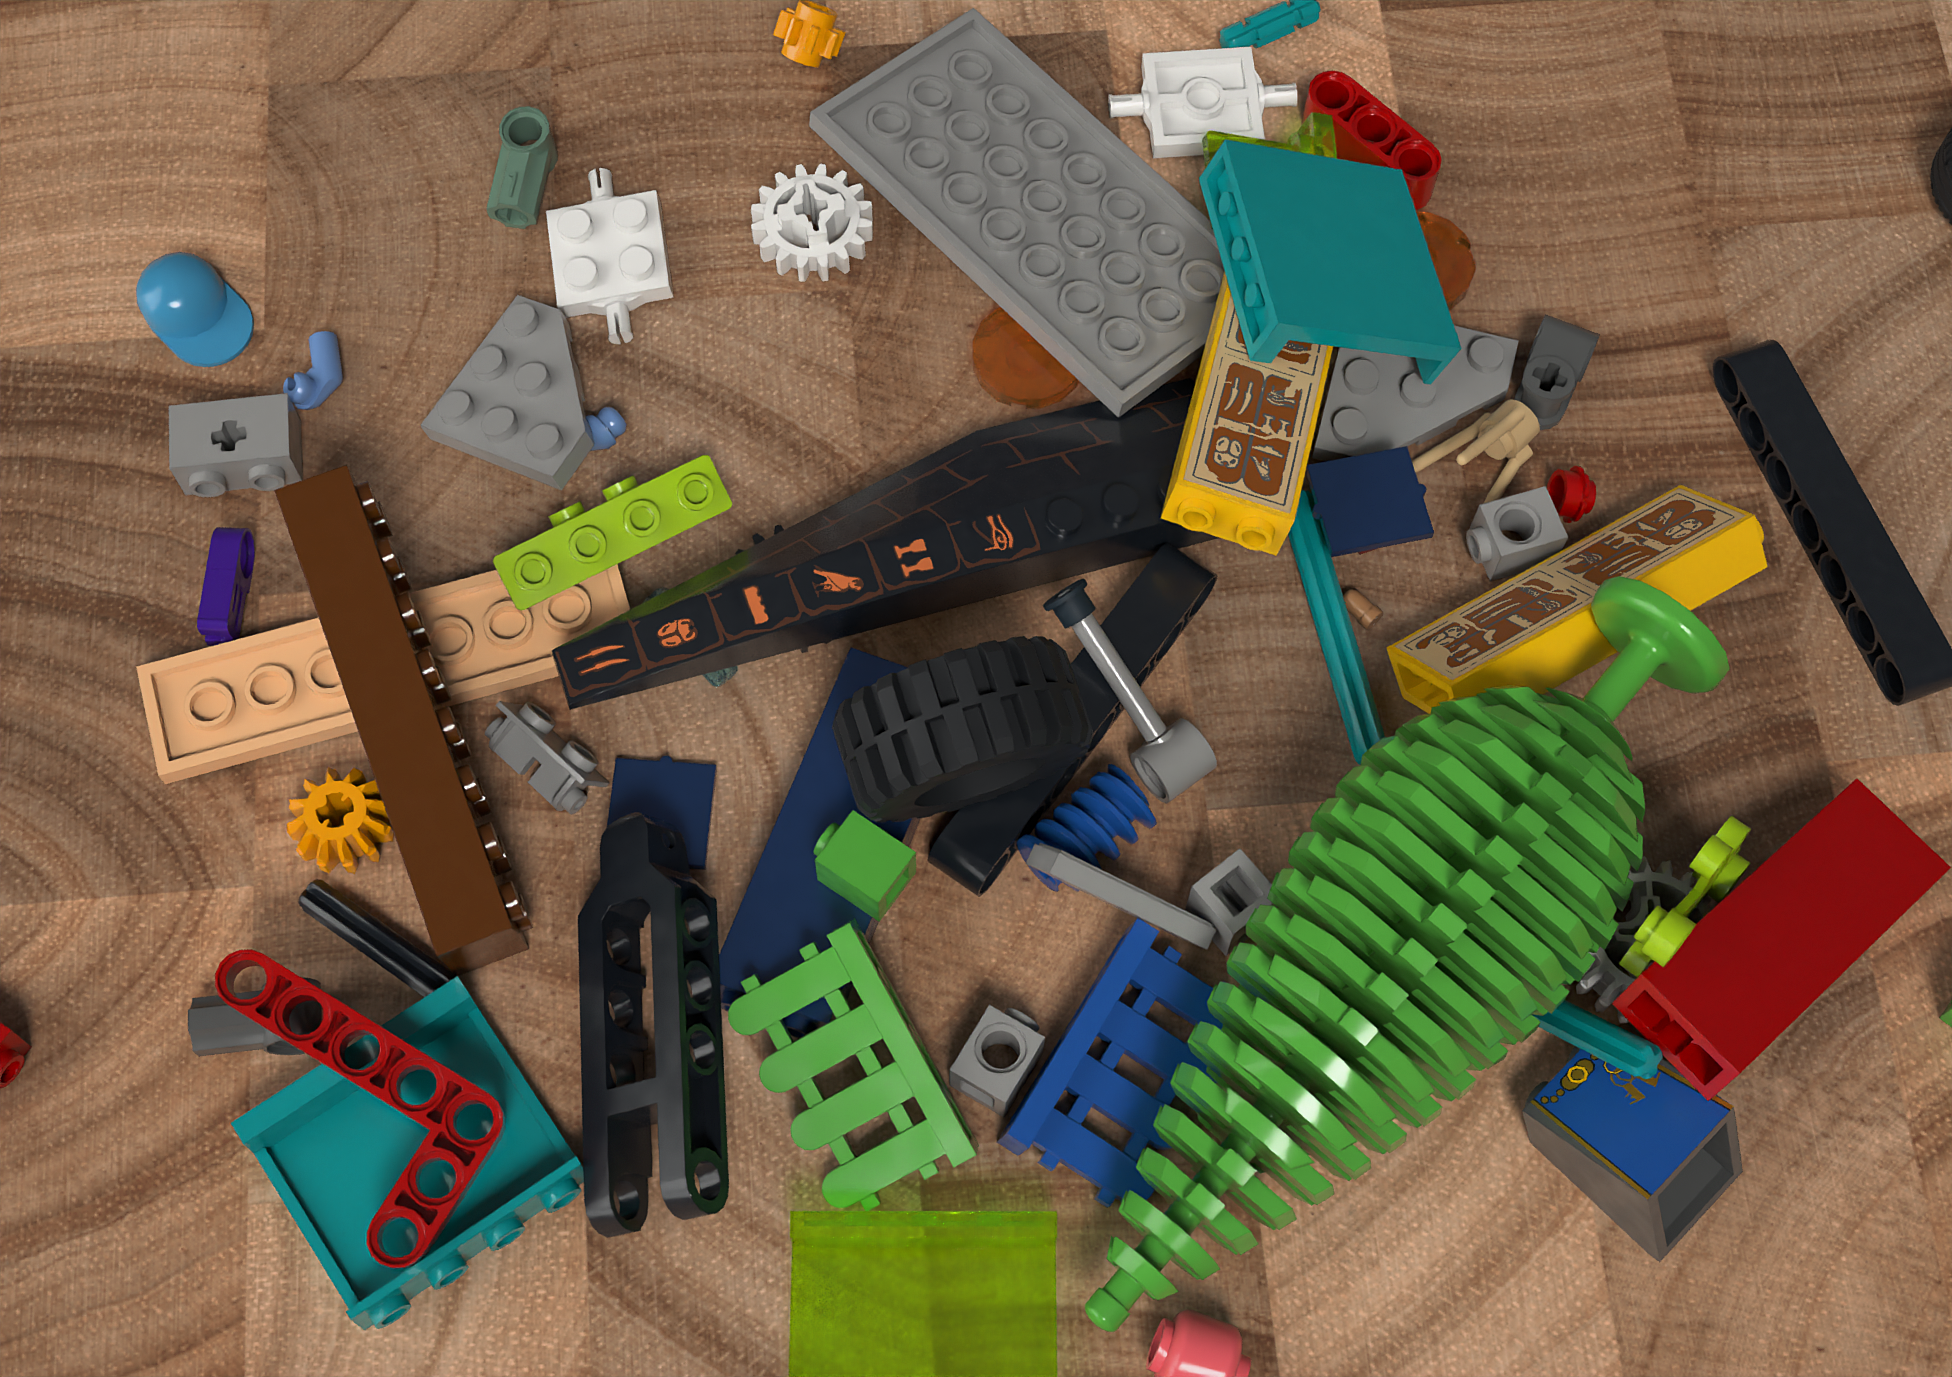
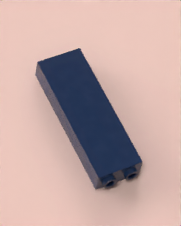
M850 647L719 954L721 1008L728 1012L731 1004L740 996L746 994L741 981L757 973L762 984L781 975L805 961L799 950L814 941L821 952L830 948L832 945L827 935L854 918L870 945L879 922L817 880L815 865L817 856L814 855L813 851L824 831L834 822L841 826L852 810L906 846H910L920 819L910 818L902 822H892L889 820L881 823L870 820L857 808L832 729L836 710L839 709V705L845 699L853 698L854 692L864 686L875 684L877 679L892 672L897 673L908 667ZM852 981L840 987L846 999H848L853 987ZM823 996L782 1020L790 1035L799 1039L834 1020L836 1017Z

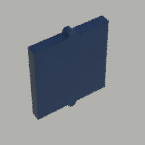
M1407 446L1307 465L1306 475L1315 502L1312 516L1315 519H1320L1331 557L1433 537L1434 530L1424 501L1427 489L1424 484H1419Z
M663 756L660 761L616 758L607 827L617 819L634 812H641L676 826L683 836L689 869L706 870L717 766L714 764L672 762L669 756ZM663 833V842L669 848L670 841Z

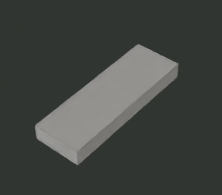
M1034 844L1025 863L1154 927L1206 950L1217 930L1213 928V924L1083 860L1046 844Z

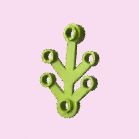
M1731 815L1718 833L1716 835L1713 834L1689 866L1694 870L1691 876L1698 880L1694 888L1670 912H1667L1659 905L1655 907L1634 935L1636 941L1622 958L1619 965L1636 977L1641 975L1653 960L1663 968L1667 965L1696 926L1688 917L1702 899L1708 895L1720 903L1751 864L1738 854L1741 850L1740 846L1751 831V828Z

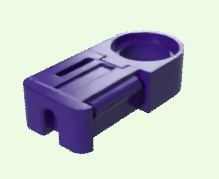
M216 527L212 534L197 618L198 631L201 635H206L205 642L208 646L239 639L246 593L250 592L255 560L254 538L249 528Z

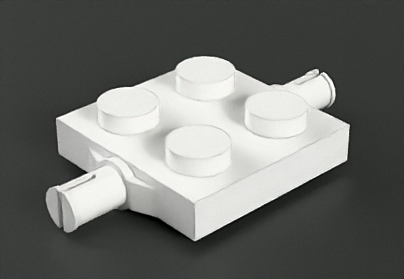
M1251 47L1143 53L1141 63L1143 85L1141 93L1109 94L1108 96L1110 118L1143 117V121L1150 132L1153 158L1216 154L1225 139L1264 146L1265 135L1262 122L1264 108L1297 106L1296 83L1263 85L1261 78L1254 68Z
M599 168L601 181L596 169L588 174L591 201L546 211L557 308L562 311L565 318L589 313L606 315L609 332L608 340L613 344H621V333L624 342L628 343L633 339L629 311L647 302L674 298L661 202L656 190L621 197L614 196L611 171Z

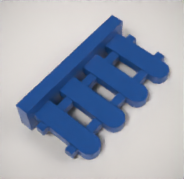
M1139 918L1120 937L997 1140V1143L1017 1156L1029 1149L1031 1144L1044 1152L1038 1164L1049 1171H1053L1058 1162L1062 1163L1099 1187L1100 1189L1094 1200L1107 1208L1112 1205L1115 1198L1122 1202L1125 1191L1129 1192L1131 1190L1145 1200L1154 1191V1188L1144 1180L1136 1169V1165L1147 1143L1159 1150L1172 1149L1171 1146L1160 1138L1153 1124L1160 1105L1164 1107V1104L1169 1106L1176 1095L1170 1082L1177 1064L1181 1065L1184 1062L1197 1067L1216 1083L1206 1072L1207 1065L1190 1052L1187 1041L1184 1043L1145 1017L1154 1001H1157L1194 1026L1196 1023L1199 1025L1200 1021L1213 1024L1220 1030L1223 1026L1208 1010L1207 1001L1213 988L1177 965L1182 956L1180 952L1168 946L1161 955L1150 948L1160 931ZM1128 983L1140 990L1131 1007L1119 1001ZM1096 1036L1108 1043L1099 1061L1086 1054ZM1123 1053L1164 1079L1154 1097L1113 1071ZM1064 1090L1076 1097L1066 1115L1054 1108ZM1091 1107L1132 1133L1122 1151L1081 1126Z

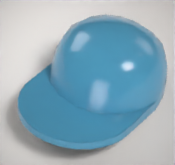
M175 252L165 254L152 261L142 271L136 287V299L139 310L152 332L178 358L194 366L214 367L233 360L248 346L254 331L252 313L244 300L218 275L211 264L195 254Z

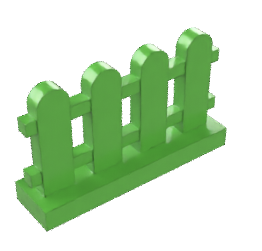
M854 918L827 935L832 945L830 948L821 952L814 941L799 950L805 961L764 984H762L757 973L741 981L746 994L740 996L731 1004L728 1011V1021L731 1027L742 1035H753L766 1028L777 1051L767 1056L760 1066L759 1077L765 1088L775 1093L786 1092L797 1086L808 1105V1108L801 1111L791 1124L790 1131L794 1143L804 1150H816L829 1144L840 1165L831 1169L822 1183V1193L825 1200L837 1208H846L860 1201L865 1212L881 1204V1200L876 1193L880 1189L919 1169L924 1180L939 1173L940 1169L935 1159L944 1154L947 1155L954 1168L976 1156L979 1144ZM852 981L863 1001V1004L854 1009L851 1008L840 988ZM824 996L836 1018L794 1041L782 1019ZM881 1039L884 1040L894 1058V1061L885 1066L882 1065L872 1047V1044ZM856 1054L867 1076L825 1098L813 1076ZM914 1096L926 1117L915 1124L903 1103ZM887 1111L898 1133L856 1155L845 1134Z

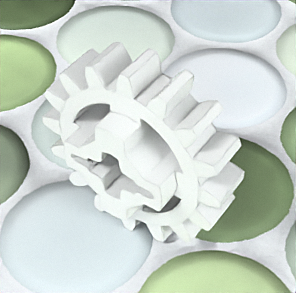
M802 164L796 165V177L788 179L781 172L776 173V189L761 186L759 189L760 203L752 204L753 242L754 244H759L763 262L776 258L777 273L780 275L787 273L791 267L797 269L800 282L806 281L810 271H818L823 282L828 281L829 268L834 266L844 274L850 271L849 256L863 260L866 256L865 242L872 241L873 239L871 201H864V188L861 183L848 187L847 172L843 170L833 178L828 177L825 164H819L815 174L807 175ZM807 215L811 216L812 221H808ZM812 222L816 224L818 231L813 229Z

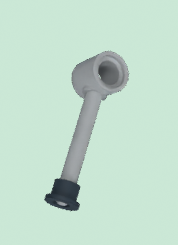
M1080 579L1052 596L1043 604V607L1046 611L1053 610L1065 629L1072 627L1144 737L1145 741L1142 743V746L1131 754V763L1146 788L1158 800L1167 804L1217 767L1215 754L1204 736L1186 719L1179 718L1171 725L1165 726L1093 616L1092 612L1096 607L1084 590L1088 584L1085 579Z

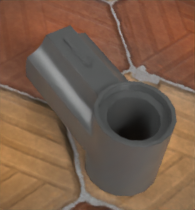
M302 977L321 989V983L316 979ZM266 983L262 985V990L235 993L236 997L242 1000L252 999L264 990ZM219 995L192 998V1005L188 1009V1032L191 1037L193 1052L199 1057L261 1049L275 1055L305 1054L230 1007ZM316 1001L299 1003L292 1010L289 1017V1025L292 1032L304 1035L315 1031L322 1022L321 1004Z

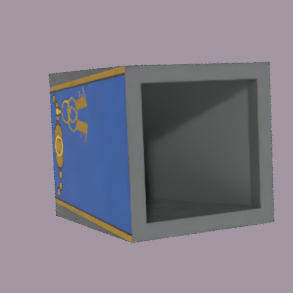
M1575 1046L1568 1057L1567 1064L1550 1082H1541L1533 1089L1527 1098L1525 1108L1522 1110L1530 1143L1639 1246L1659 1262L1662 1261L1743 1172L1734 1106L1718 1095L1707 1101L1673 1065L1664 1059L1657 1065V1073L1654 1077L1643 1079L1640 1076L1634 1077Z

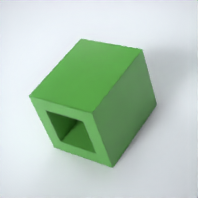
M852 810L841 826L836 822L832 823L821 835L813 851L814 855L817 856L815 859L817 880L878 922L881 921L916 874V852L854 810Z

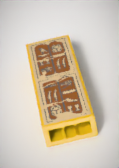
M1225 271L1160 519L1182 525L1191 531L1204 532L1238 543L1250 550L1263 551L1277 556L1295 521L1333 346L1288 340L1272 363L1250 361Z
M1679 485L1388 646L1387 651L1402 697L1430 714L1432 707L1440 706L1438 702L1457 697L1477 696V694L1486 693L1485 688L1505 685L1525 686L1531 688L1535 693L1545 694L1548 692L1545 688L1554 689L1618 652L1598 628L1591 609L1595 593L1606 579L1621 576L1642 581L1666 593L1691 611L1768 567L1762 545L1764 541L1763 529L1754 514Z

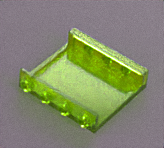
M790 1211L792 1266L789 1377H1057V1211Z

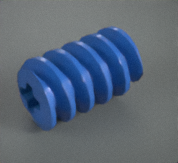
M1108 764V773L1097 772L1090 779V789L1080 787L1071 795L1072 805L1061 803L1053 810L1054 821L1042 819L1035 825L1036 837L1025 834L1017 841V847L1025 862L1034 844L1039 845V843H1043L1101 869L1095 856L1098 851L1112 860H1116L1120 856L1119 849L1113 839L1115 836L1118 835L1131 845L1139 840L1132 825L1134 820L1149 829L1153 828L1157 822L1149 808L1147 798L1135 782L1122 769L1114 764ZM1028 865L1044 885L1055 892L1059 891L1058 886L1064 882ZM1064 883L1065 885H1067L1068 887L1072 888V889L1075 890L1076 892H1079V891H1080V890H1078V889H1076V888H1074V887H1072V886H1070V885Z

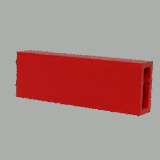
M1856 778L1696 924L1690 935L1664 968L1656 962L1651 964L1612 1004L1649 1042L1659 1046L1662 1055L1709 1101L1750 1065L1951 867Z

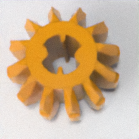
M328 767L325 775L326 783L318 786L315 781L304 779L303 787L309 795L308 798L289 799V809L297 818L287 823V833L292 840L299 841L296 851L304 861L309 862L317 858L318 867L321 871L328 874L341 861L348 873L355 874L358 867L357 858L365 854L368 860L379 862L380 854L374 846L375 842H393L394 833L391 827L386 824L389 822V818L376 781L372 780L366 783V777L363 772L355 767L342 780L336 769ZM344 815V825L338 827L340 825L339 817Z

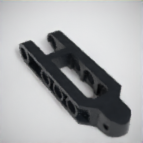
M634 812L617 819L608 825L602 834L600 842L601 878L578 915L584 1202L586 1214L592 1227L599 1234L607 1238L641 1231V1227L647 1218L648 1178L653 1177L651 1125L658 1124L661 1194L667 1208L675 1217L688 1220L716 1214L724 1208L729 1192L717 899L691 877L686 845L681 832L676 826L641 812ZM663 833L670 841L669 848L663 842ZM650 913L656 1077L644 1080V1051L648 1050V1037L643 1036L641 989L646 988V976L641 975L640 929L644 928V921ZM684 917L689 925L690 935L685 927ZM607 941L609 942L612 949L613 960L608 951ZM687 980L691 986L692 997L688 991ZM608 1001L611 1003L612 1008L614 1010V1021L610 1014ZM689 1043L694 1050L695 1062L690 1054ZM610 1063L615 1070L616 1084L611 1075ZM695 1173L699 1180L700 1194L695 1185ZM614 1191L616 1192L617 1197L619 1199V1213L615 1207Z

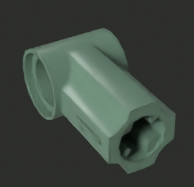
M530 106L510 110L503 117L499 125L502 145L486 208L491 219L503 223L506 227L525 229L529 225L537 224L548 173L554 169L558 161V151L546 115L539 109ZM528 140H537L529 146H520Z

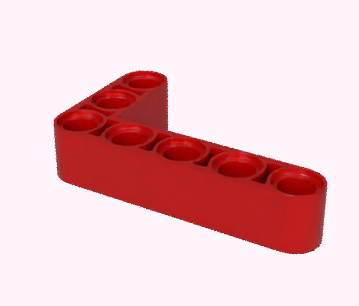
M247 949L238 950L227 955L220 962L215 973V988L219 997L225 1003L430 1130L375 1214L367 1230V1247L371 1256L377 1262L390 1268H409L417 1264L430 1252L501 1141L506 1129V1116L501 1105L483 1089L263 953ZM250 966L264 968L266 973L264 990L252 999L242 1000L237 998L234 992L236 976L243 969ZM304 1001L320 1003L323 1009V1019L320 1026L309 1034L298 1035L293 1033L289 1025V1017L292 1010ZM360 1035L376 1037L380 1045V1054L377 1061L371 1067L364 1070L350 1068L345 1060V1050L348 1044ZM419 1069L432 1072L436 1078L434 1096L428 1102L421 1105L406 1103L401 1095L403 1079L410 1072ZM471 1104L485 1105L493 1114V1125L490 1132L478 1140L462 1138L457 1130L459 1113ZM443 1160L449 1162L456 1173V1182L453 1189L448 1195L441 1198L432 1199L427 1197L420 1187L422 1170L434 1161ZM398 1218L409 1219L415 1224L418 1231L416 1247L410 1254L404 1257L391 1256L385 1250L382 1243V1234L385 1227L391 1221Z

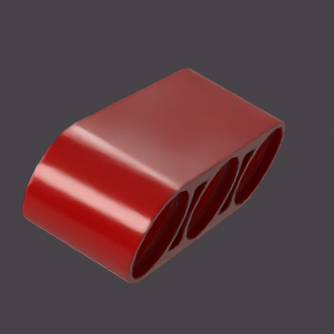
M1332 70L1316 75L1309 85L1302 118V127L1306 135L1333 158L1402 170L1415 210L1426 206L1431 199L1442 161L1440 152L1434 144L1345 73Z

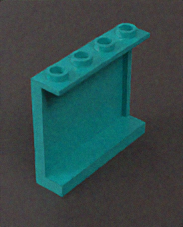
M1224 140L1199 177V182L1250 361L1272 363L1288 340L1415 357L1423 383L1431 385L1462 348L1403 171L1383 166Z
M458 976L381 1025L382 1028L489 1093L499 1102L506 1116V1129L501 1141L430 1252L417 1264L409 1268H390L377 1262L371 1256L367 1247V1230L375 1214L430 1130L323 1064L231 1122L242 1143L256 1156L348 1307L346 1313L350 1320L363 1330L368 1329L373 1324L376 1329H381L400 1319L410 1310V1299L431 1285L434 1290H438L456 1281L468 1270L469 1266L466 1261L487 1247L491 1251H496L512 1243L525 1231L524 1222L543 1209H546L548 1213H552L565 1207L581 1193L579 1185L584 1182L583 1166L566 1143ZM366 1035L347 1047L345 1050L347 1065L355 1070H364L371 1067L377 1061L380 1054V1045L377 1038ZM425 1069L410 1072L401 1084L403 1100L411 1105H421L428 1102L436 1091V1078L432 1072ZM471 1104L465 1107L457 1118L458 1133L467 1140H478L485 1137L493 1125L491 1110L482 1104ZM443 1160L429 1163L420 1175L422 1192L432 1199L448 1195L456 1182V1173L453 1166ZM398 1218L391 1221L385 1227L382 1234V1243L385 1250L394 1257H404L410 1254L418 1242L417 1228L407 1218Z

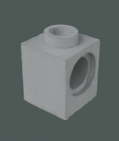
M1546 486L1480 504L1467 531L1466 539L1472 559L1477 564H1483L1491 582L1522 573L1562 551L1568 535ZM1501 531H1514L1524 541L1510 540Z
M989 1005L949 1070V1086L1005 1118L1043 1054L1045 1037L1038 1033L1039 1025L1016 1009L1007 1008L1003 1013ZM1004 1044L1016 1052L1018 1059L1010 1067L999 1069L986 1063L982 1054L992 1045Z

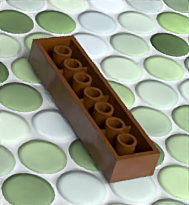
M347 465L274 490L436 956L456 976H460L528 950L523 932L532 929L533 924L521 893L516 892L512 881L506 883L502 874L512 870L511 862L500 835L496 836L491 822L485 824L483 822L482 816L492 813L480 779H476L470 764L463 765L462 763L463 759L472 756L463 729L459 721H455L450 707H442V703L452 700L442 671L439 666L435 665L429 649L422 650V648L432 645L431 639L419 610L416 611L412 599L407 592L412 590L403 562L400 556H396L389 539L393 534L380 501L377 502L368 481L360 484L357 483Z

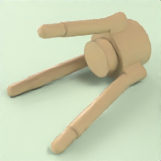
M1507 400L1492 414L1484 413L1471 426L1412 460L1415 473L1478 436L1477 440L1457 456V463L1465 465L1483 451L1497 460L1507 457L1509 461L1488 493L1484 503L1501 499L1520 466L1533 455L1528 443L1538 435L1540 425L1535 414L1525 404L1518 400Z

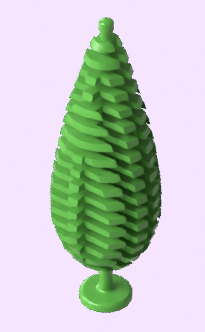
M1621 576L1606 579L1597 589L1591 603V609L1598 628L1608 642L1619 652V655L1583 698L1552 688L1545 689L1556 698L1535 693L1529 687L1505 685L1485 688L1484 690L1487 692L1477 694V696L1457 697L1438 702L1440 706L1432 707L1430 714L1418 715L1404 723L1402 727L1396 730L1395 736L1383 737L1362 754L1361 765L1353 767L1336 785L1335 798H1327L1325 803H1321L1311 818L1310 828L1313 831L1303 832L1301 837L1298 836L1289 851L1288 863L1294 868H1282L1280 874L1276 873L1267 897L1274 905L1260 904L1258 909H1254L1246 923V935L1257 945L1239 942L1238 947L1234 946L1226 963L1227 973L1240 983L1239 986L1236 987L1234 984L1220 981L1219 985L1215 984L1207 1001L1209 1013L1223 1024L1222 1029L1220 1030L1213 1024L1200 1021L1199 1025L1195 1024L1187 1041L1190 1052L1207 1065L1206 1072L1216 1083L1197 1067L1184 1062L1181 1065L1177 1064L1170 1082L1174 1093L1198 1113L1197 1120L1222 1143L1219 1145L1182 1112L1164 1104V1107L1160 1105L1153 1124L1161 1139L1192 1165L1191 1169L1196 1175L1193 1179H1190L1166 1157L1148 1147L1146 1150L1143 1148L1136 1169L1144 1180L1166 1199L1170 1207L1163 1214L1133 1191H1125L1118 1211L1144 1238L1135 1249H1132L1115 1236L1113 1238L1111 1236L1106 1259L1117 1271L1103 1288L1099 1287L1085 1304L1086 1314L1097 1327L1107 1332L1117 1331L1130 1315L1128 1311L1143 1292L1157 1301L1179 1292L1161 1273V1270L1170 1260L1197 1280H1204L1220 1270L1214 1259L1190 1237L1197 1227L1213 1241L1235 1255H1242L1259 1244L1252 1232L1224 1208L1225 1205L1219 1200L1224 1193L1256 1221L1272 1230L1282 1229L1297 1219L1293 1208L1253 1175L1256 1171L1260 1174L1266 1172L1293 1197L1311 1206L1322 1203L1335 1194L1334 1188L1328 1180L1309 1165L1315 1162L1308 1155H1311L1331 1174L1347 1181L1351 1179L1356 1180L1371 1169V1160L1355 1147L1354 1143L1359 1141L1369 1150L1381 1154L1386 1152L1390 1154L1406 1142L1407 1133L1392 1121L1396 1118L1401 1123L1416 1128L1421 1125L1425 1127L1437 1118L1442 1111V1106L1429 1095L1432 1094L1436 1098L1451 1102L1455 1098L1461 1099L1474 1087L1476 1079L1465 1069L1481 1071L1485 1068L1489 1069L1504 1060L1508 1050L1500 1043L1515 1045L1518 1041L1522 1043L1537 1030L1541 1023L1533 1015L1544 1016L1548 1011L1552 1014L1566 999L1570 991L1562 984L1571 985L1574 980L1579 982L1596 959L1590 953H1597L1599 947L1605 950L1614 935L1619 923L1613 919L1617 908L1621 911L1625 908L1634 884L1628 878L1630 865L1638 871L1642 862L1643 836L1637 832L1636 818L1643 823L1645 814L1643 784L1629 772L1624 755L1631 761L1633 757L1629 745L1613 722L1650 677L1670 688L1697 694L1713 691L1730 669L1726 652L1712 631L1689 609L1666 593L1642 581Z

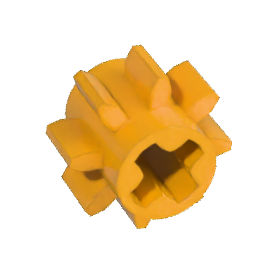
M799 0L796 10L787 7V10L781 9L773 32L774 36L784 39L781 53L795 62L810 67H819L823 57L827 59H832V56L837 57L846 33L834 27L838 14L834 10L810 0Z

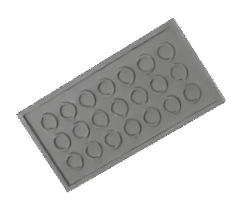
M974 8L810 112L809 127L1118 418L1203 355L1225 271L1211 221Z

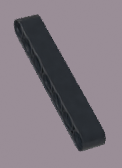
M1769 339L1717 357L1713 363V378L1717 391L1886 699L1893 705L1900 706L1952 687V648L1783 347L1777 341Z
M1165 543L1155 553L1100 625L1140 688L1204 604L1217 580L1216 573L1169 543ZM1085 647L1073 660L1071 667L1093 729V737L1088 752L1084 756L1077 758L1075 763L1057 770L1055 774L1045 779L1036 780L1016 791H1009L998 795L997 798L982 803L977 802L959 809L940 834L928 855L927 861L978 897L982 896L992 886L1017 853V841L1025 834L1030 835L1035 825L1041 821L1125 709Z

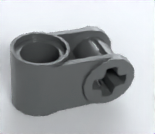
M1546 314L1532 344L1522 381L1514 400L1520 401L1532 410L1538 419L1540 430L1551 429L1558 425L1563 418L1575 387L1584 376L1600 336L1598 333Z

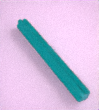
M1302 490L1295 521L1288 535L1354 759L1361 765L1362 754L1385 737L1320 519H1315L1312 516L1315 505L1313 495L1307 490Z

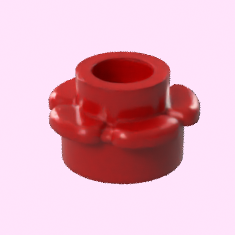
M1573 466L1570 470L1557 469L1548 481L1547 490L1559 517H1563V522H1577L1583 514L1586 515L1591 512L1596 500V485L1593 480H1589V476L1584 473V469L1581 466Z

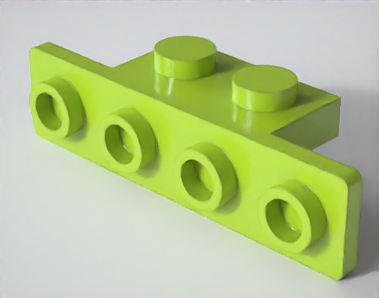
M702 455L641 485H638L634 475L602 490L607 500L606 502L585 511L581 501L548 516L553 525L552 528L496 555L493 558V564L515 608L521 611L730 509L732 501L711 458L708 455Z

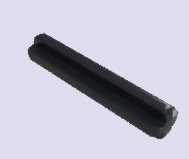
M313 880L301 893L298 903L304 912L423 997H426L457 977L456 974L323 880Z

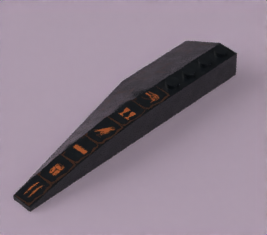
M1191 378L1164 384L1119 418L1099 400L977 430L552 650L553 660L569 710L1155 555L1165 543L1180 549L1218 539L1219 537L1204 532L1191 531L1182 525L1160 519L1195 383Z

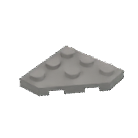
M517 295L420 425L429 439L562 490L594 446L591 427L586 420L583 407L585 398L578 365L573 358L570 344L573 341L570 325L562 311Z
M1454 325L1462 349L1431 385L1423 383L1415 357L1339 347L1312 458L1331 461L1404 446L1408 447L1413 443L1418 446L1456 426L1457 421L1480 408L1486 410L1504 400L1508 391L1519 340Z

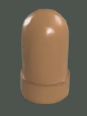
M1350 589L1343 594L1347 611L1366 630L1372 628L1383 616L1384 612L1377 605H1373L1359 591Z

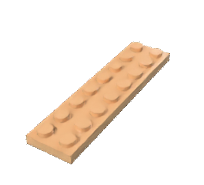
M618 564L522 611L515 608L497 570L409 593L416 611L419 610L432 643V645L424 647L422 650L429 649L435 665L439 666L451 695L452 700L442 703V707L460 704L558 677L559 675L552 656L553 649L630 610ZM319 617L136 666L157 772L164 784L358 732Z

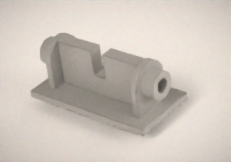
M499 701L496 704V707L507 718L504 720L502 717H499L487 727L485 736L490 739L489 748L520 775H525L537 760L541 766L528 783L557 811L566 810L571 815L575 814L584 806L588 799L587 795L583 793L587 786L605 788L608 786L609 782L594 769L598 765L597 759L580 744L571 740L566 743L552 730L556 722L543 709L528 701L524 705Z

